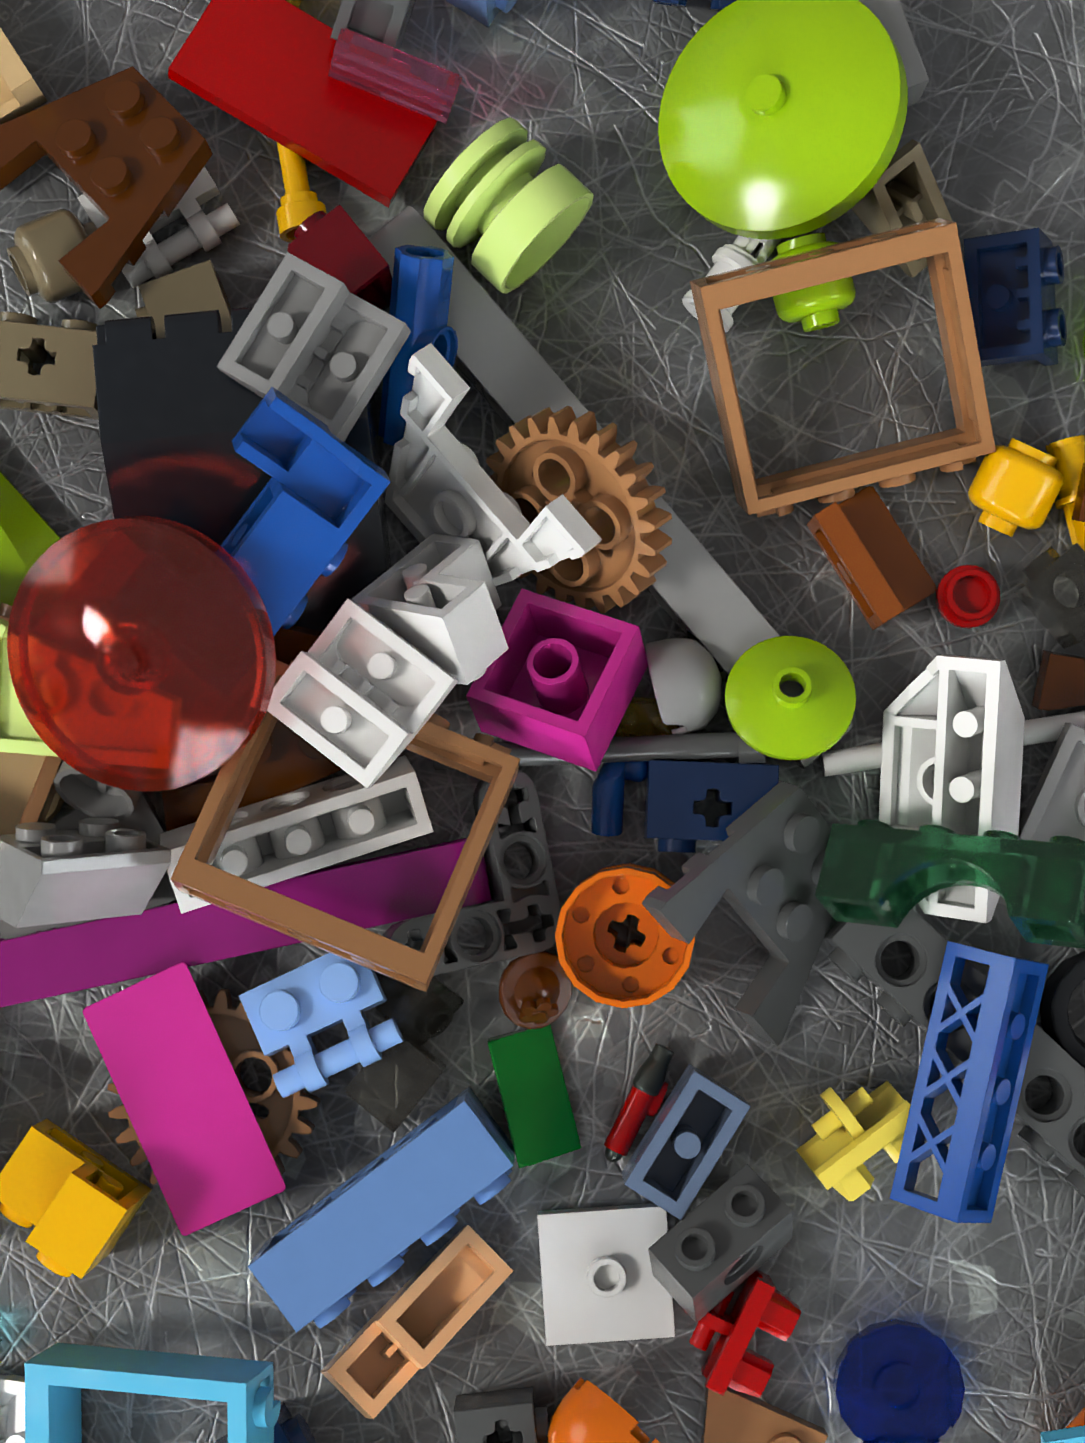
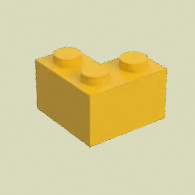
M45 1119L31 1126L0 1173V1212L19 1226L31 1228L33 1224L35 1225L25 1242L39 1250L36 1257L46 1268L63 1277H70L73 1273L82 1279L110 1254L152 1189L50 1120Z

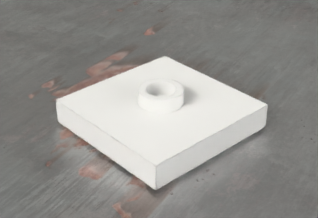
M654 1203L537 1211L546 1346L675 1337L673 1297L653 1276L648 1251L649 1247L668 1232L667 1212Z

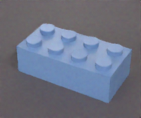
M468 1087L266 1241L248 1265V1268L296 1333L312 1320L320 1329L349 1307L351 1302L348 1298L357 1291L356 1287L367 1279L371 1286L375 1287L396 1272L405 1263L402 1257L409 1251L408 1247L416 1240L421 1238L424 1244L428 1246L447 1233L458 1222L455 1216L460 1212L459 1207L474 1197L478 1204L481 1205L504 1189L511 1182L508 1175L512 1172L511 1167L514 1166L515 1151L513 1144L472 1089Z

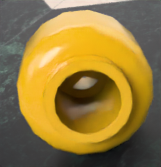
M1011 438L1008 446L995 445L996 452L985 455L969 488L968 497L972 504L983 510L978 522L1013 537L1018 526L1033 530L1040 528L1044 524L1063 486L1064 479L1060 471L1054 468L1058 458Z

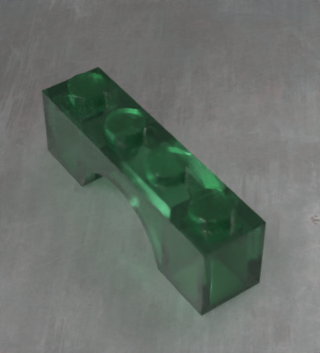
M872 819L860 820L857 822V825L833 823L815 896L836 921L898 928L909 911L930 894L953 886H976L995 892L1005 899L1008 915L1026 942L1085 949V841L1070 836H1053L1049 839V842L1022 840L1015 834L1001 830H988L983 833V836L957 834L955 831L939 825H923L919 828V831L895 829L887 823Z

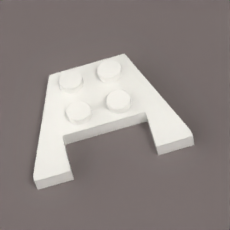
M432 343L415 352L409 359L407 372L414 376L412 391L403 396L400 415L406 421L404 437L394 444L389 473L391 483L387 487L384 502L419 543L423 542L433 533L478 539L491 572L494 586L513 581L521 574L532 570L539 572L548 569L567 558L571 560L580 558L598 545L602 540L601 537L563 494L546 505L531 524L522 515L515 499L500 490L480 467L474 452L466 445L460 444L445 426V423L467 394L470 387Z

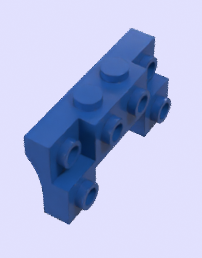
M274 387L270 388L232 440L236 453L272 478L198 577L152 548L113 601L114 613L117 617L161 644L188 665L202 679L230 695L280 627L289 629L300 618L308 602L306 593L320 575L328 577L338 568L348 550L347 539L391 483L382 468L330 432L325 423Z

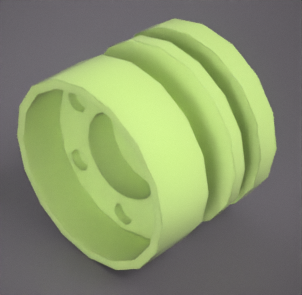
M511 117L497 122L482 133L454 160L431 192L424 207V219L436 230L443 231L447 229L446 240L453 247L461 248L481 236L472 254L471 264L498 291L506 294L520 287L535 275L559 251L583 221L592 205L594 194L561 164L552 166L536 176L545 159L546 148L534 139L527 142L528 131Z

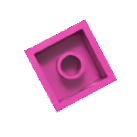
M521 589L502 625L509 649L487 667V671L482 677L473 681L466 694L467 700L481 732L596 772L648 667L640 628L625 621Z

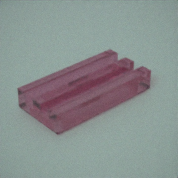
M341 28L334 46L331 68L328 75L445 124L447 123L462 80L459 74L347 28Z

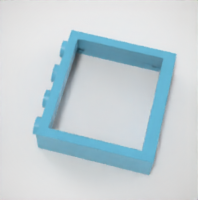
M56 1343L24 1363L25 1443H82L81 1388L227 1402L228 1443H274V1426L279 1417L281 1401L274 1400L273 1362Z

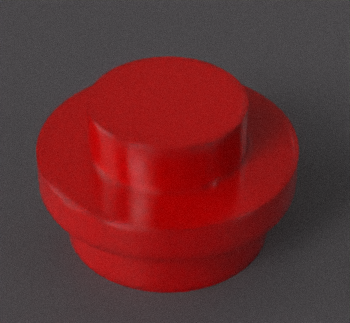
M962 565L952 569L943 576L936 589V605L940 614L947 622L959 628L970 629L985 624L995 615L1000 604V589L997 581L987 570L975 565Z

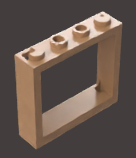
M936 218L690 281L736 501L748 515L757 513L758 518L776 513L781 517L794 511V503L817 498L819 503L843 501L855 495L854 488L876 482L882 488L902 486L916 480L915 472L938 466L942 472L964 470L963 465L977 462V456L996 452L956 222ZM926 258L956 428L756 479L720 310Z
M271 658L170 879L181 892L427 992L518 775L520 758L510 755L512 749L493 742L494 737L476 733L474 738L470 739L448 730L450 723L435 713L405 748L490 783L420 951L212 866L278 720L260 705L293 661L291 660L288 665Z

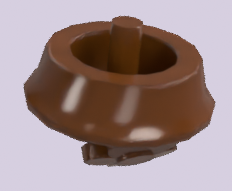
M546 951L520 956L512 960L503 970L499 980V1002L505 1016L515 1025L526 1029L544 1028L555 1022L566 1010L572 995V982L560 965L558 956Z

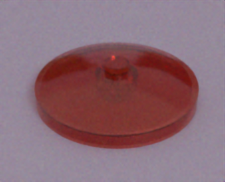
M123 516L96 522L65 535L51 545L29 569L19 587L10 614L7 633L9 670L17 698L27 719L40 738L58 757L75 770L103 784L133 791H162L191 784L209 775L236 756L251 740L268 709L275 680L276 652L271 622L260 594L244 569L225 549L206 535L181 523L159 517Z

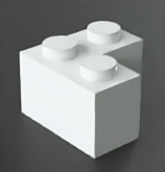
M433 533L352 598V600L458 680L457 684L468 685L470 682L482 677L486 673L487 667L509 649L496 610L502 604L478 539Z

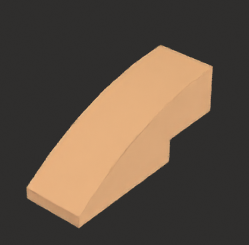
M465 1225L356 1333L320 1372L365 1418L374 1419L419 1369H424L508 1278L513 1270L469 1225Z

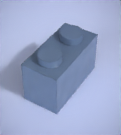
M688 1064L623 1169L624 1185L681 1220L751 1106L743 1097L696 1067Z

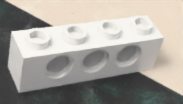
M404 755L398 757L374 785L368 789L349 774H345L238 808L212 866L266 887L434 831L416 772ZM196 822L160 833V845L171 849V863L167 869L169 879L174 872ZM170 879L181 914L210 905L208 902L179 891Z

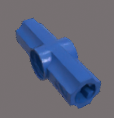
M403 245L395 248L389 314L405 322L411 333L383 377L378 435L383 437V443L392 446L404 437L406 421L400 415L403 396L411 392L414 376L407 372L411 356L432 343L452 368L456 360L458 350L456 331L452 327L447 326L454 256L448 253L449 250L438 247Z

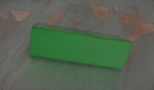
M551 1024L544 1028L522 1029L488 1038V1047L518 1167L531 1166L582 1148Z

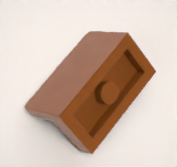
M868 486L840 504L834 502L816 513L807 523L810 532L872 630L885 624L936 591L935 583L874 487Z

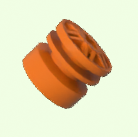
M625 863L600 869L584 879L574 889L560 910L555 932L559 963L574 987L595 1002L619 1008L650 1004L674 989L689 968L695 936L690 944L671 937L643 906L642 902L657 886L669 889L675 882L655 868ZM629 914L639 919L637 930L646 936L642 942L632 939L626 948L615 943L618 932L610 928V923L612 920L623 923Z

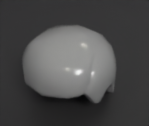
M675 637L646 643L645 652L649 673L663 723L666 725H678L679 728L671 730L672 734L696 733L703 730L719 711L723 681L714 657L703 645L689 638Z

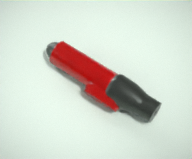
M655 1043L650 1056L639 1068L632 1081L630 1092L604 1143L606 1146L605 1156L609 1162H616L622 1156H627L645 1117L654 1116L664 1099L668 1088V1083L665 1082L667 1069L675 1052L663 1045Z

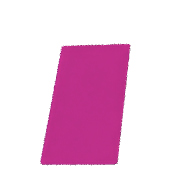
M178 963L83 1009L86 1022L181 1235L187 1236L286 1189L285 1182L186 963Z

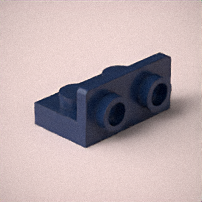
M1039 227L964 239L965 275L981 367L1038 360L1044 366L1057 365V347L1065 346L1067 339L1064 311L1062 308H1056L1055 285L1062 284L1064 281V261L1060 246H1053L1052 241Z

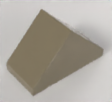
M913 139L894 154L878 182L864 198L851 208L872 234L936 218L952 221L921 144ZM922 258L898 265L905 274L913 278L927 267V260Z

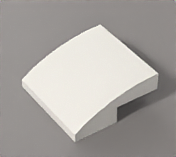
M348 598L308 652L301 651L260 706L368 789L374 785L413 740L448 696L458 680L357 602Z

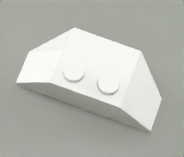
M942 654L936 656L926 667L927 669L911 682L883 712L878 839L900 875L917 895L915 899L924 914L988 923L992 920L1018 846L1025 717L1005 660Z

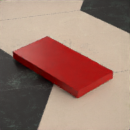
M211 0L169 66L168 78L389 208L448 109L451 99L383 58L330 38L333 28L286 0Z

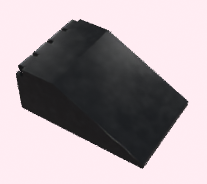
M254 306L231 308L232 332H222L219 310L165 315L166 338L160 339L156 338V328L152 316L107 320L104 325L96 326L97 345H92L100 440L116 532L118 534L120 530L127 531L149 552L153 548L196 577H198L272 478L236 453L232 443L233 438L263 398L217 368L218 363ZM374 392L344 442L382 468ZM384 492L347 539L348 550L338 568L328 577L320 575L306 593L308 602L302 615L294 624L295 626L324 631L348 598L352 599L391 568Z

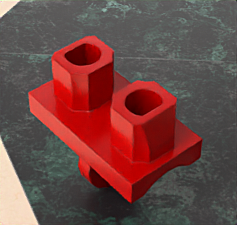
M756 1270L745 1280L730 1313L727 1314L725 1311L735 1293L734 1291L698 1321L689 1340L691 1345L706 1351L715 1332L719 1333L701 1373L707 1378L705 1387L724 1396L728 1387L758 1398L762 1396L772 1375L774 1364L772 1360L748 1349L749 1342L757 1327L786 1342L801 1315L799 1306L776 1289L770 1276Z

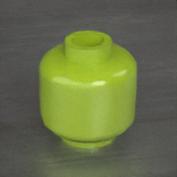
M825 233L804 235L779 244L776 247L778 255L772 260L838 244L839 242L827 241ZM851 276L773 296L776 312L781 320L789 323L801 322L804 332H812L840 323L838 311L845 309L854 302L856 291Z

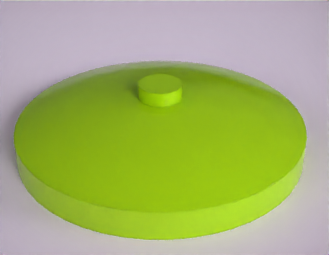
M736 0L714 15L697 31L678 57L667 80L660 105L658 136L663 163L671 182L683 199L707 221L735 235L754 239H782L805 234L825 226L849 211L867 195L883 175L896 152L903 133L908 106V85L902 57L895 42L880 20L859 0Z

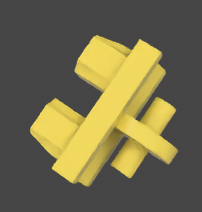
M885 1081L870 1094L863 1087H860L843 1101L831 1087L826 1089L820 1096L830 1111L811 1125L817 1134L796 1149L827 1190L833 1187L848 1201H854L871 1188L875 1180L863 1164L866 1160L883 1148L893 1162L898 1163L911 1104L907 1100L905 1101L888 1081Z

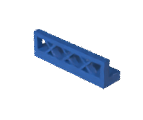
M947 941L890 1199L955 1223L992 1222L1049 964ZM966 959L990 965L984 993L970 1003L960 987ZM964 1025L973 1043L969 1059L955 1068L946 1052L947 1041L952 1031ZM949 1089L958 1110L954 1125L940 1133L931 1112L934 1099ZM933 1154L943 1172L938 1198L914 1190L920 1162Z

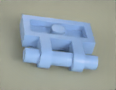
M332 953L325 954L238 995L264 1056L270 1057L287 1048H290L295 1064L273 1074L275 1085L283 1098L304 1088L310 1093L329 1084L328 1077L359 1062L363 1067L371 1065L383 1058L381 1052L404 1041L394 1018L372 1028L366 1018L365 1011L387 1001L375 971ZM343 1022L349 1038L318 1053L311 1037Z

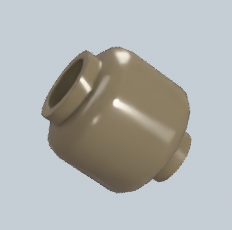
M59 209L17 227L14 233L15 245L7 248V253L13 270L28 296L37 293L44 301L56 303L83 292L66 273L58 260L97 230L96 225L92 221L82 225L78 217L71 211Z

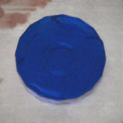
M897 1319L870 1324L848 1341L836 1361L832 1385L838 1412L853 1434L860 1438L863 1443L940 1442L939 1438L947 1432L950 1426L953 1428L961 1415L965 1392L960 1364L941 1337L919 1323Z

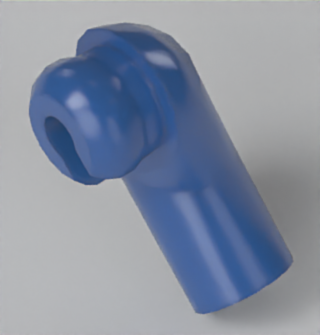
M648 761L603 763L592 786L591 832L593 834L606 837L622 834L625 780L634 782L644 781L647 778Z

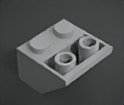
M84 818L79 820V829L57 830V825L45 822L17 824L15 826V834L0 835V919L15 928L141 915L171 863V849L146 839L145 831L120 828L119 820L113 818Z

